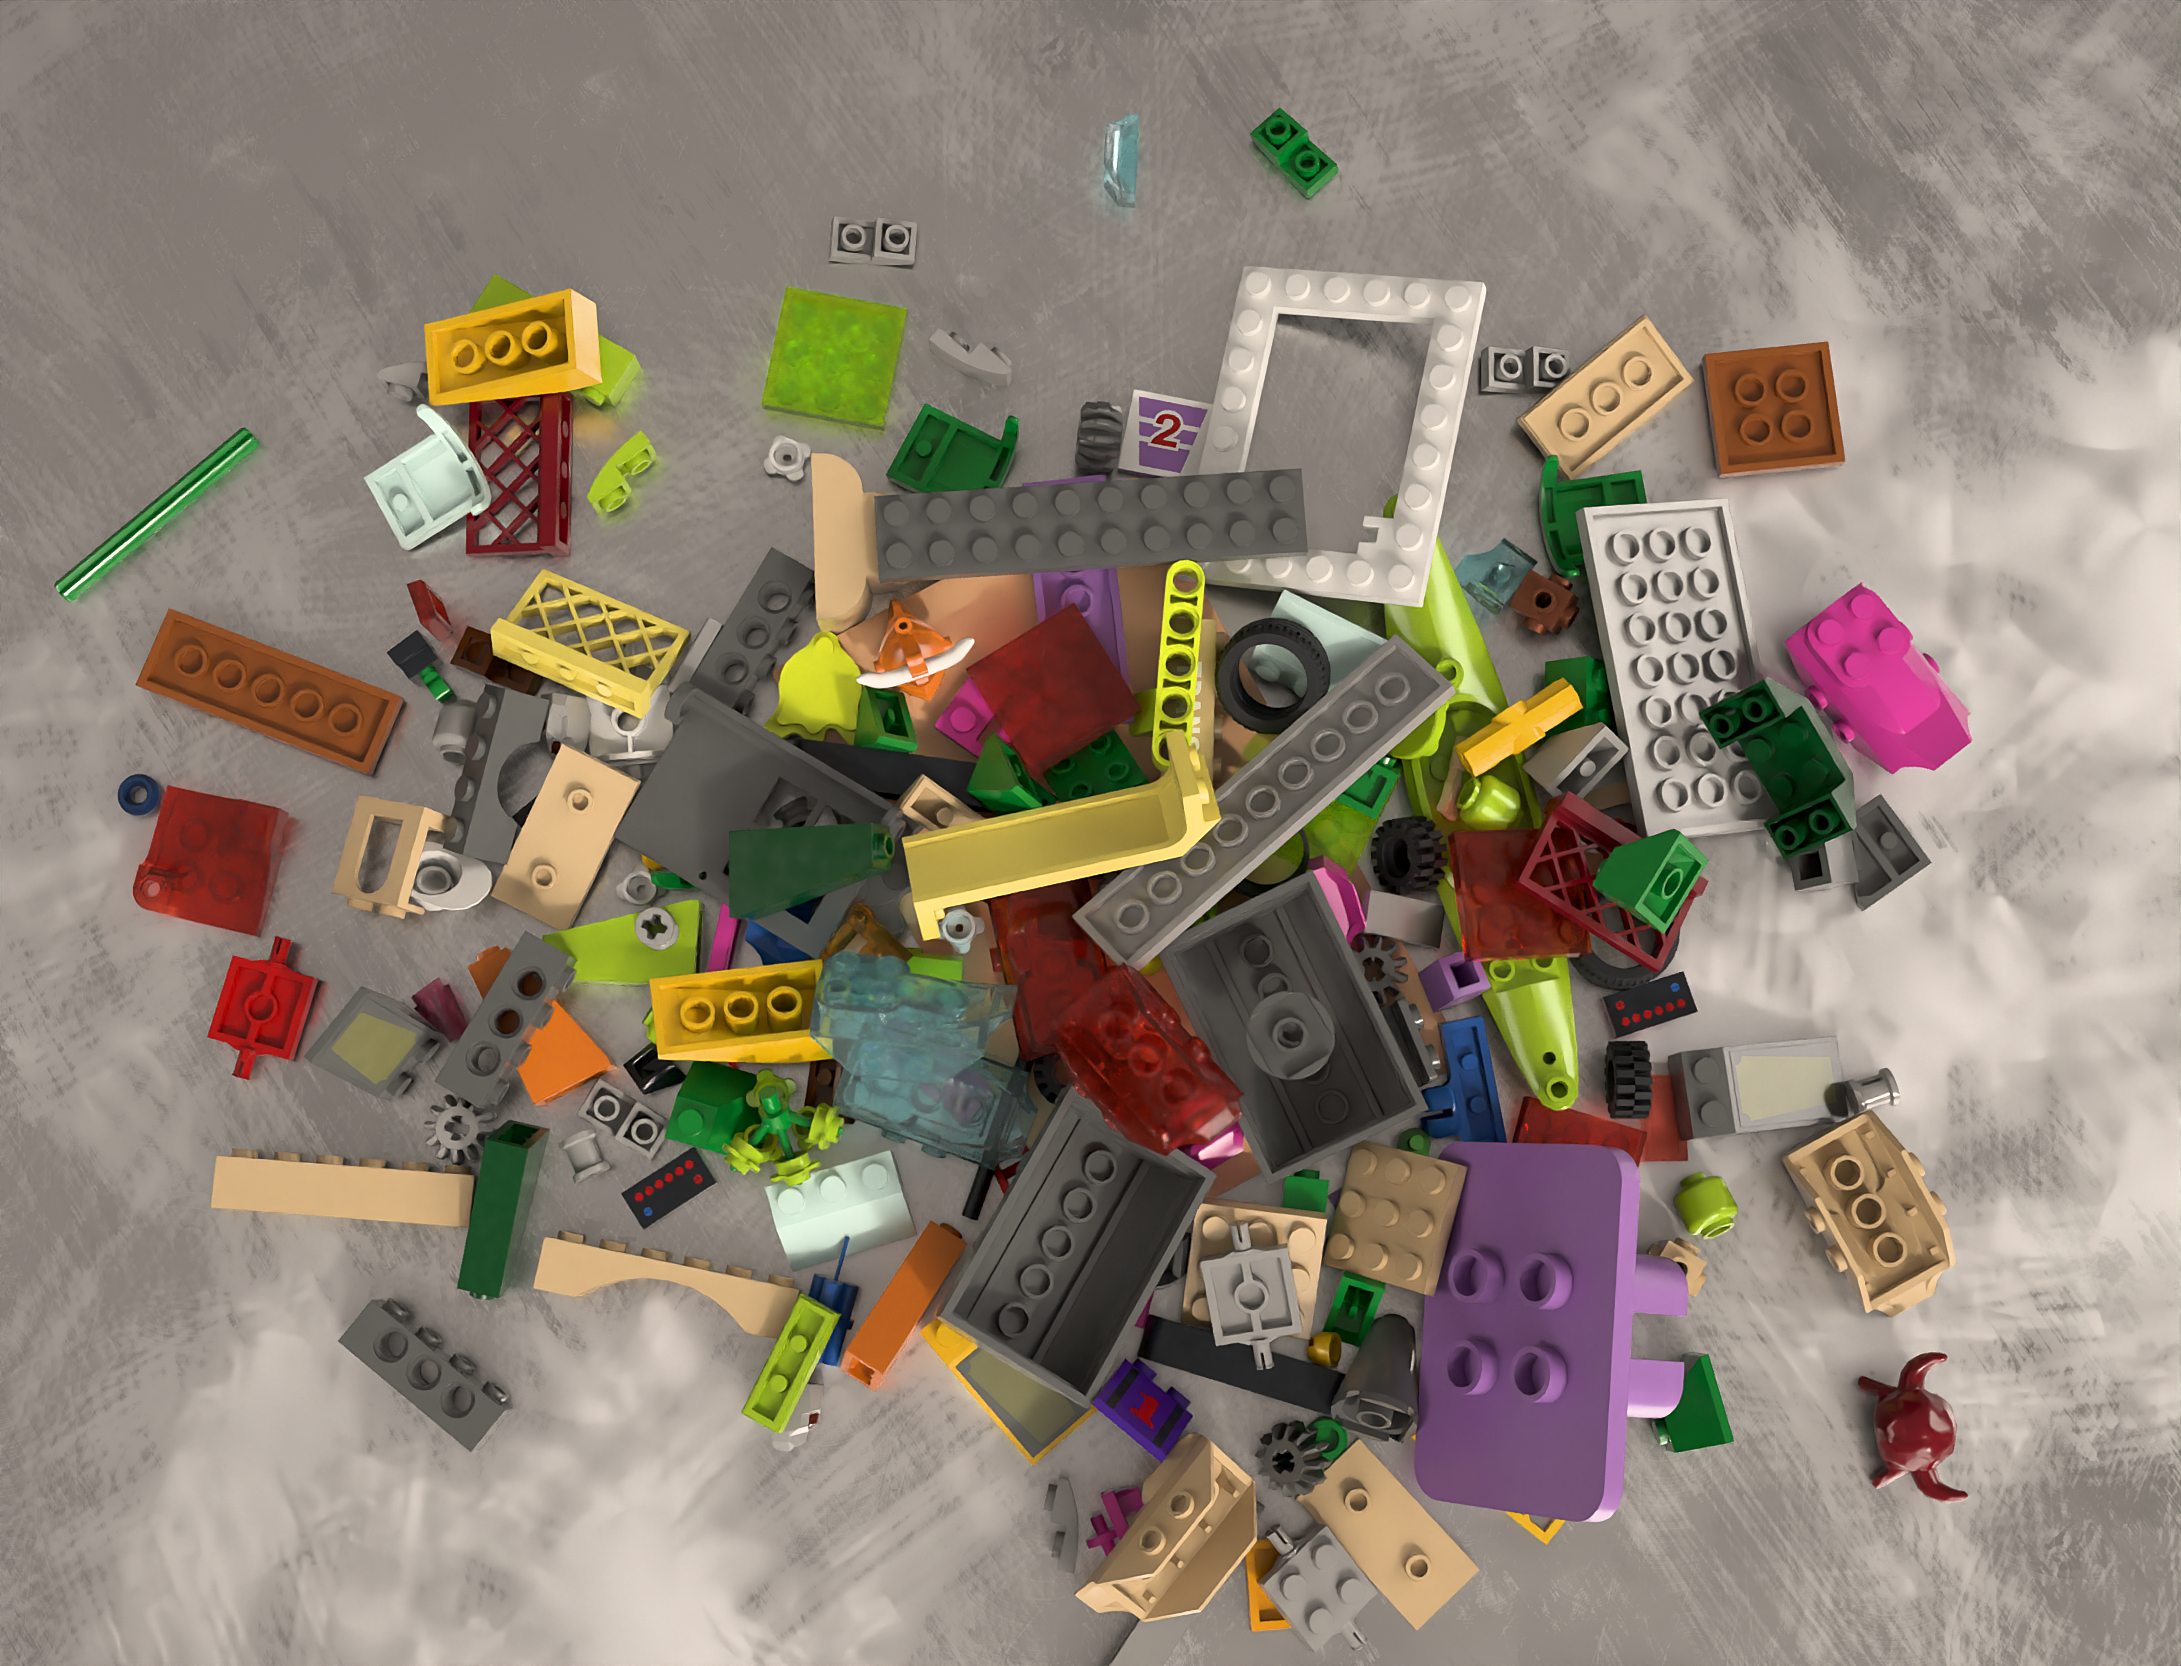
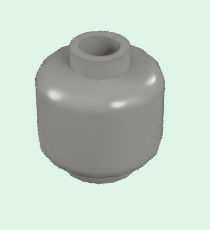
M462 699L458 703L448 704L440 710L432 743L440 751L439 755L444 760L457 765L465 764V747L468 738L473 734L477 718V702Z

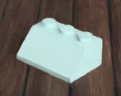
M1285 589L1270 618H1283L1299 623L1318 638L1327 653L1330 663L1331 678L1328 692L1387 642V640ZM1262 644L1255 647L1248 668L1256 671L1261 678L1267 681H1276L1294 690L1302 698L1307 690V677L1299 659L1289 650L1277 645Z
M891 1150L811 1173V1178L803 1182L802 1185L787 1186L784 1181L765 1187L776 1230L792 1272L840 1258L846 1236L850 1237L845 1256L917 1235L895 1154Z

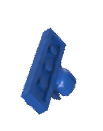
M1477 1015L1438 1023L1447 1070V1081L1442 1085L1421 1090V1094L1429 1108L1425 1112L1443 1111V1113L1420 1118L1425 1133L1435 1139L1457 1136L1462 1142L1507 1143L1483 1016Z

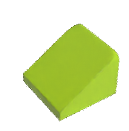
M1157 688L1132 695L1134 723L1129 724L1131 736L1153 737Z

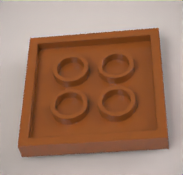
M1828 341L1704 354L1702 366L1718 479L1842 466L1846 462Z

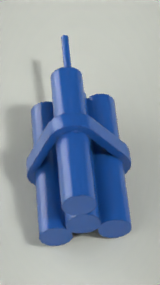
M848 1236L845 1237L834 1279L814 1273L808 1294L809 1297L841 1313L817 1365L823 1363L837 1366L847 1330H852L854 1320L850 1318L859 1286L849 1282L838 1281L850 1239Z

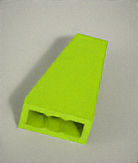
M690 899L657 907L673 916L676 924L679 926V937L676 943L663 951L648 947L637 937L635 921L641 912L542 935V940L577 960L573 967L577 970V973L572 983L650 987L649 979L700 973L705 905L700 900ZM660 919L657 925L650 924L648 927V931L654 935V939L657 933L665 934L667 929Z

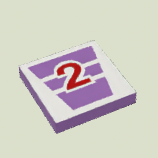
M1134 389L1118 464V472L1147 478L1198 475L1213 404Z

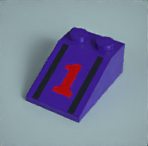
M1138 1357L1133 1364L1125 1358L1100 1388L1092 1405L1162 1463L1193 1417L1192 1413L1187 1410L1191 1402L1173 1386H1170L1165 1392L1153 1382V1379L1158 1374Z

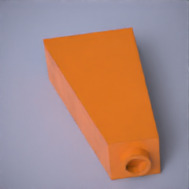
M499 946L490 947L475 956L477 962L467 966L483 1000L512 953V950L507 947L500 949ZM535 974L528 976L523 984L526 996H534L542 988V981ZM555 997L551 1004L555 1008L551 1019L542 1030L536 1029L528 1042L532 1045V1049L527 1059L519 1068L516 1067L533 1104L541 1107L618 1068L610 1054L557 997ZM516 1011L506 1013L501 1020V1029L505 1034L513 1033L520 1024V1018Z
M933 1221L929 1222L847 1347L840 1370L877 1392L963 1255L967 1243L961 1240L962 1234L946 1223L938 1225Z

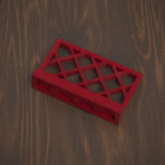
M569 391L469 402L468 447L484 472L487 483L492 480L503 491L483 511L480 517L479 514L475 516L471 512L466 514L465 554L469 557L550 553L553 556H570L573 394ZM528 401H540V414L527 426L516 413ZM513 402L510 405V407H508L505 403ZM498 403L505 412L488 428L481 421L482 404ZM513 418L524 431L507 447L496 434ZM481 428L485 431V433L482 436ZM532 437L539 444V455L526 466L515 453ZM493 439L504 452L487 468L480 461L481 450ZM512 458L523 471L506 487L495 474ZM531 477L538 484V495L526 507L514 494ZM511 499L523 511L506 528L494 515ZM538 509V515L536 517L533 513ZM530 517L537 524V542L521 543L513 534ZM491 520L502 533L491 545H478L479 531ZM508 539H510L514 544H505V543L507 542Z
M1570 791L1550 798L1543 811L1546 817L1513 884L1651 972H1659L1694 899L1703 895L1709 881L1699 876L1664 934L1653 928L1658 946L1653 957L1641 950L1636 932L1651 929L1652 927L1647 924L1635 928L1631 913L1613 902L1599 905L1595 888L1592 886L1593 880L1596 879V874L1591 876L1584 851L1595 849L1603 855L1605 860L1610 857L1615 847L1643 838ZM1555 825L1567 831L1572 849L1555 853L1550 836ZM1581 841L1586 843L1587 845L1582 846ZM1543 849H1544V852H1545V855H1546V856L1540 857V855H1541V853H1542V851H1543ZM1574 854L1581 878L1564 883L1557 858ZM1544 861L1548 862L1554 886L1546 888L1529 879L1535 865ZM1583 884L1590 908L1579 911L1570 904L1566 890L1567 887ZM1556 890L1557 896L1551 893V891ZM1618 906L1625 931L1614 933L1606 928L1601 910ZM1591 913V914H1592V918L1589 917V916H1587L1586 914ZM1625 935H1626L1628 941L1625 940L1624 938H1622L1621 936H1625Z

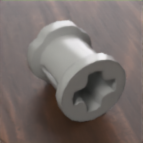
M651 907L638 915L635 921V932L642 943L654 950L663 951L676 943L679 937V926L676 924L673 916L669 915L667 911ZM660 919L667 929L665 934L657 933L654 939V935L648 931V927L650 924L657 925Z
M1888 1068L1880 1069L1878 1075L1859 1081L1854 1079L1844 1081L1845 1093L1855 1115L1887 1103L1891 1106L1900 1104L1899 1089L1892 1072Z
M595 1128L576 1133L558 1143L561 1150H566L575 1171L572 1177L574 1183L595 1177L611 1168L608 1161H603L594 1137L597 1135Z

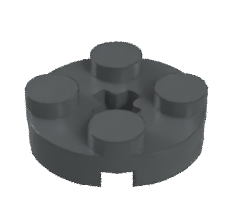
M1281 991L1266 997L1254 1008L1247 1024L1246 1044L1252 1059L1263 1071L1280 1079L1298 1080L1313 1075L1326 1064L1335 1046V1027L1329 1012L1317 999L1302 992ZM1286 1023H1289L1292 1028L1300 1026L1303 1030V1033L1298 1037L1301 1044L1295 1048L1289 1043L1281 1045L1278 1040L1283 1035L1281 1027Z

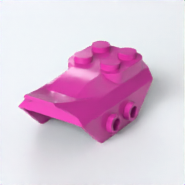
M1861 582L1814 617L1784 643L1801 684L1806 688L1804 692L1806 698L1810 700L1815 709L1819 711L1823 709L1827 716H1829L1833 722L1831 727L1842 742L1850 743L1854 749L1892 775L1904 767H1921L1935 771L1973 741L1967 720L1971 713L1938 674L1940 669L1934 659L1926 653L1922 654L1913 644V636L1910 630L1895 617L1875 592L1868 589Z

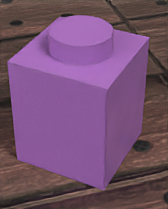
M1475 947L1437 959L1418 973L1433 1013L1469 1002L1491 988Z

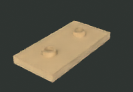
M1645 314L1626 327L1517 417L1516 420L1545 459L1549 455L1558 456L1557 475L1562 481L1575 480L1691 384L1694 379Z
M567 743L562 744L512 848L508 863L504 865L490 896L559 931L571 929L613 842V835L625 817L641 781Z
M1359 1438L1345 1449L1343 1454L1335 1459L1329 1467L1323 1470L1327 1479L1322 1484L1316 1485L1310 1494L1304 1496L1298 1494L1295 1497L1318 1524L1327 1525L1359 1569L1416 1631L1480 1570Z

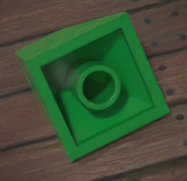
M1671 829L1615 847L1610 857L1603 860L1599 865L1596 879L1592 886L1607 899L1664 934L1709 860L1680 831Z
M693 1061L677 1094L664 1138L727 1156L728 1154L721 1149L723 1145H729L736 1133H745L748 1127L762 1123L758 1113L759 1108L750 1107L746 1101L747 1092L753 1090L757 1083L756 1074L739 1069L735 1070L732 1067L711 1061Z
M1698 1352L1683 1354L1679 1361L1684 1362L1683 1391L1680 1401L1670 1414L1652 1420V1428L1658 1444H1665L1667 1451L1678 1453L1734 1442L1709 1354Z

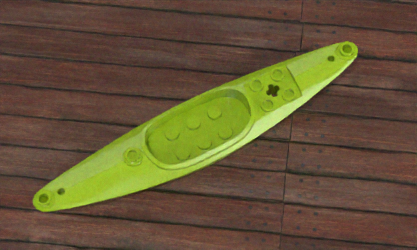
M1398 494L1390 497L1384 506L1383 518H1394ZM1437 535L1423 607L1384 603L1386 640L1388 641L1397 634L1453 685L1456 692L1449 699L1445 726L1439 739L1437 751L1430 756H1421L1410 760L1401 759L1413 815L1427 817L1426 821L1432 820L1436 824L1433 831L1441 830L1444 836L1439 840V843L1446 844L1447 851L1442 852V858H1447L1448 864L1441 867L1446 874L1443 879L1438 880L1440 884L1436 888L1461 951L1474 947L1491 986V988L1481 994L1516 1064L1533 1092L1544 1106L1554 1111H1561L1570 1108L1578 1097L1577 1041L1562 918L1559 912L1513 884L1543 823L1532 777L1522 768L1527 762L1525 752L1522 751L1515 756L1511 754L1501 760L1496 766L1475 777L1477 779L1483 775H1492L1518 790L1521 796L1520 809L1523 810V816L1519 825L1512 832L1506 831L1496 838L1487 837L1464 824L1459 814L1454 821H1449L1436 809L1442 795L1444 782L1448 776V767L1455 737L1464 736L1469 738L1491 724L1492 718L1509 708L1480 630ZM1466 770L1461 779L1462 787L1473 778ZM1543 849V851H1542L1540 857L1546 856V855H1545V852H1544V849ZM1548 862L1537 863L1529 879L1543 888L1554 886ZM1556 890L1551 891V893L1557 896ZM1509 937L1514 938L1516 942H1520L1522 949L1519 951L1520 957H1515L1513 951H1505L1504 944L1509 941Z

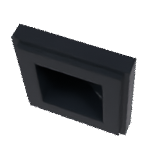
M652 1042L623 1064L644 1095L679 1084L686 1078L685 1073L674 1060L658 1059L657 1045Z

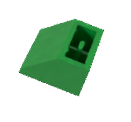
M1583 656L1545 662V687L1554 681L1564 678L1578 694L1583 708L1545 732L1546 736L1543 737V744L1553 735L1599 722L1605 724L1619 738L1604 661Z

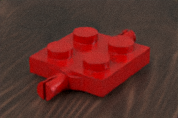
M279 936L274 937L275 940L268 960L252 961L232 956L207 1036L211 1039L226 1042L234 1049L240 1051L231 1076L250 1080L256 1056L273 1055L291 1061L294 1060L318 979L296 973L289 966L285 965L293 941Z

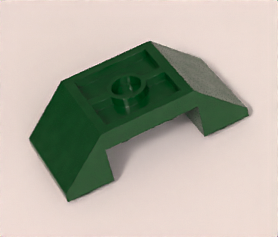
M1767 677L1698 712L1719 749L1735 742L1739 743L1778 809V812L1763 824L1784 860L1853 831L1857 827L1853 773L1808 698Z

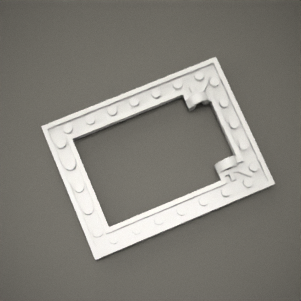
M1243 266L1198 475L1245 471L1279 313L1433 325L1394 518L1364 516L1363 527L1368 533V543L1359 542L1357 554L1308 549L1307 556L1197 563L1204 572L1205 584L1283 592L1285 589L1295 594L1423 607L1487 290L1484 282ZM1181 575L1178 577L1180 581L1196 583L1191 576Z

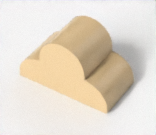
M811 453L816 620L821 632L829 631L837 636L866 619L872 606L873 595L892 593L904 587L908 582L880 583L874 496L888 494L864 492L857 471L841 457L828 453Z

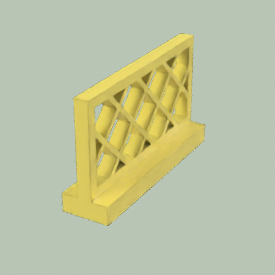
M546 569L541 570L505 620L498 618L490 629L494 656L640 719H643L650 709V698L691 640V631ZM548 585L562 591L564 598L542 603L539 595ZM592 604L599 607L601 614L579 619L575 607ZM569 609L571 621L549 625L546 613ZM537 615L540 616L543 625L541 628L532 630L518 626L521 619ZM626 619L636 623L638 630L617 635L612 625L613 622ZM606 625L608 637L586 641L583 629ZM576 631L580 640L578 644L564 646L555 642L553 636ZM665 635L675 640L671 647L653 651L649 638ZM643 641L646 653L629 657L623 656L620 645ZM613 647L617 656L616 660L602 662L592 658L591 652ZM651 663L653 673L646 681L630 674L628 668Z

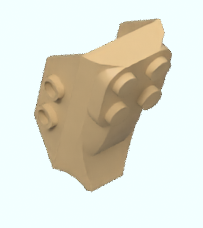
M1872 1109L1833 1124L1797 1144L1782 1157L1786 1169L1808 1209L1804 1210L1808 1223L1817 1234L1822 1232L1829 1245L1825 1252L1830 1263L1837 1272H1844L1866 1313L1876 1309L1892 1318L1935 1294L1936 1284L1942 1271L1957 1264L1949 1226L1943 1217L1946 1214V1208L1940 1197L1934 1191L1929 1192L1922 1179L1925 1171L1919 1159L1914 1153L1907 1152L1905 1147Z
M1195 1432L1180 1437L1163 1462L1145 1479L1142 1491L1144 1506L1132 1521L1123 1538L1074 1593L1076 1597L1097 1613L1108 1611L1130 1612L1143 1622L1201 1612L1257 1542L1256 1482L1204 1435Z

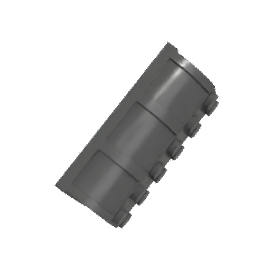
M1313 870L1184 931L1158 954L1268 1185L1429 1109ZM1277 992H1302L1311 996L1327 1009L1335 1027L1334 1049L1326 1064L1309 1077L1298 1080L1277 1078L1259 1068L1248 1051L1246 1032L1251 1014L1263 999ZM1289 1023L1284 1024L1281 1027L1283 1035L1278 1038L1280 1044L1289 1043L1293 1048L1299 1046L1301 1043L1298 1037L1303 1033L1300 1026L1292 1028Z
M1071 1082L1066 1087H1063L1055 1100V1107L1031 1149L1022 1157L1016 1168L1017 1173L987 1226L978 1234L972 1245L973 1250L947 1296L938 1304L934 1315L952 1331L1018 1372L1064 1395L1078 1405L1089 1408L1217 1174L1084 1088Z

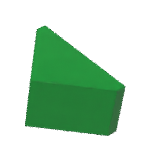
M864 685L853 746L910 753L916 750L918 742L903 692L886 688L877 689Z
M993 732L985 741L967 791L992 811H1026L1042 807V802L1020 754Z
M1339 1270L1322 1332H1337L1341 1342L1360 1347L1372 1325L1385 1291L1386 1283L1345 1270Z

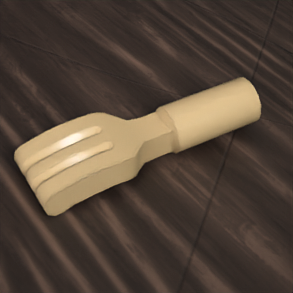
M1464 736L1455 737L1448 767V776L1444 782L1441 798L1436 806L1437 811L1449 821H1454L1460 812L1456 803L1458 795L1463 788L1461 779L1465 768L1459 761L1454 747L1467 739Z

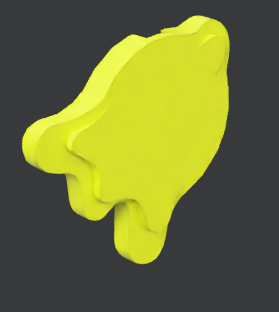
M823 631L815 634L811 642L796 652L786 662L781 671L779 704L775 713L765 722L764 728L782 739H786L791 735H799L803 739L825 741L826 733L829 730H835L848 745H854L863 684L856 681L857 677L861 675L860 670L854 660L841 648L839 639L834 633Z

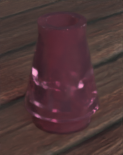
M438 977L411 997L417 1005L414 1010L439 1030L450 1043L464 1033L468 1023L449 983L444 985Z

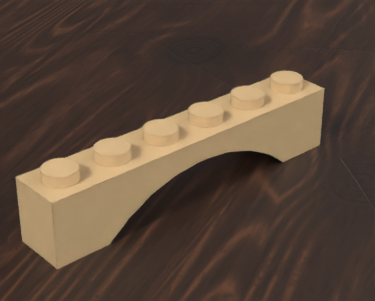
M562 1230L558 1231L557 1238L544 1237L533 1285L534 1289L572 1297H583L603 1286L624 1280L641 1278L669 1280L691 1287L713 1299L736 1320L745 1333L778 1339L799 1295L803 1294L804 1290L793 1287L795 1281L793 1278L769 1274L768 1282L751 1279L753 1270L727 1265L726 1273L709 1270L710 1261L685 1256L684 1263L679 1264L667 1261L668 1252L643 1248L641 1255L625 1252V1243L601 1239L599 1247L583 1244L584 1235Z

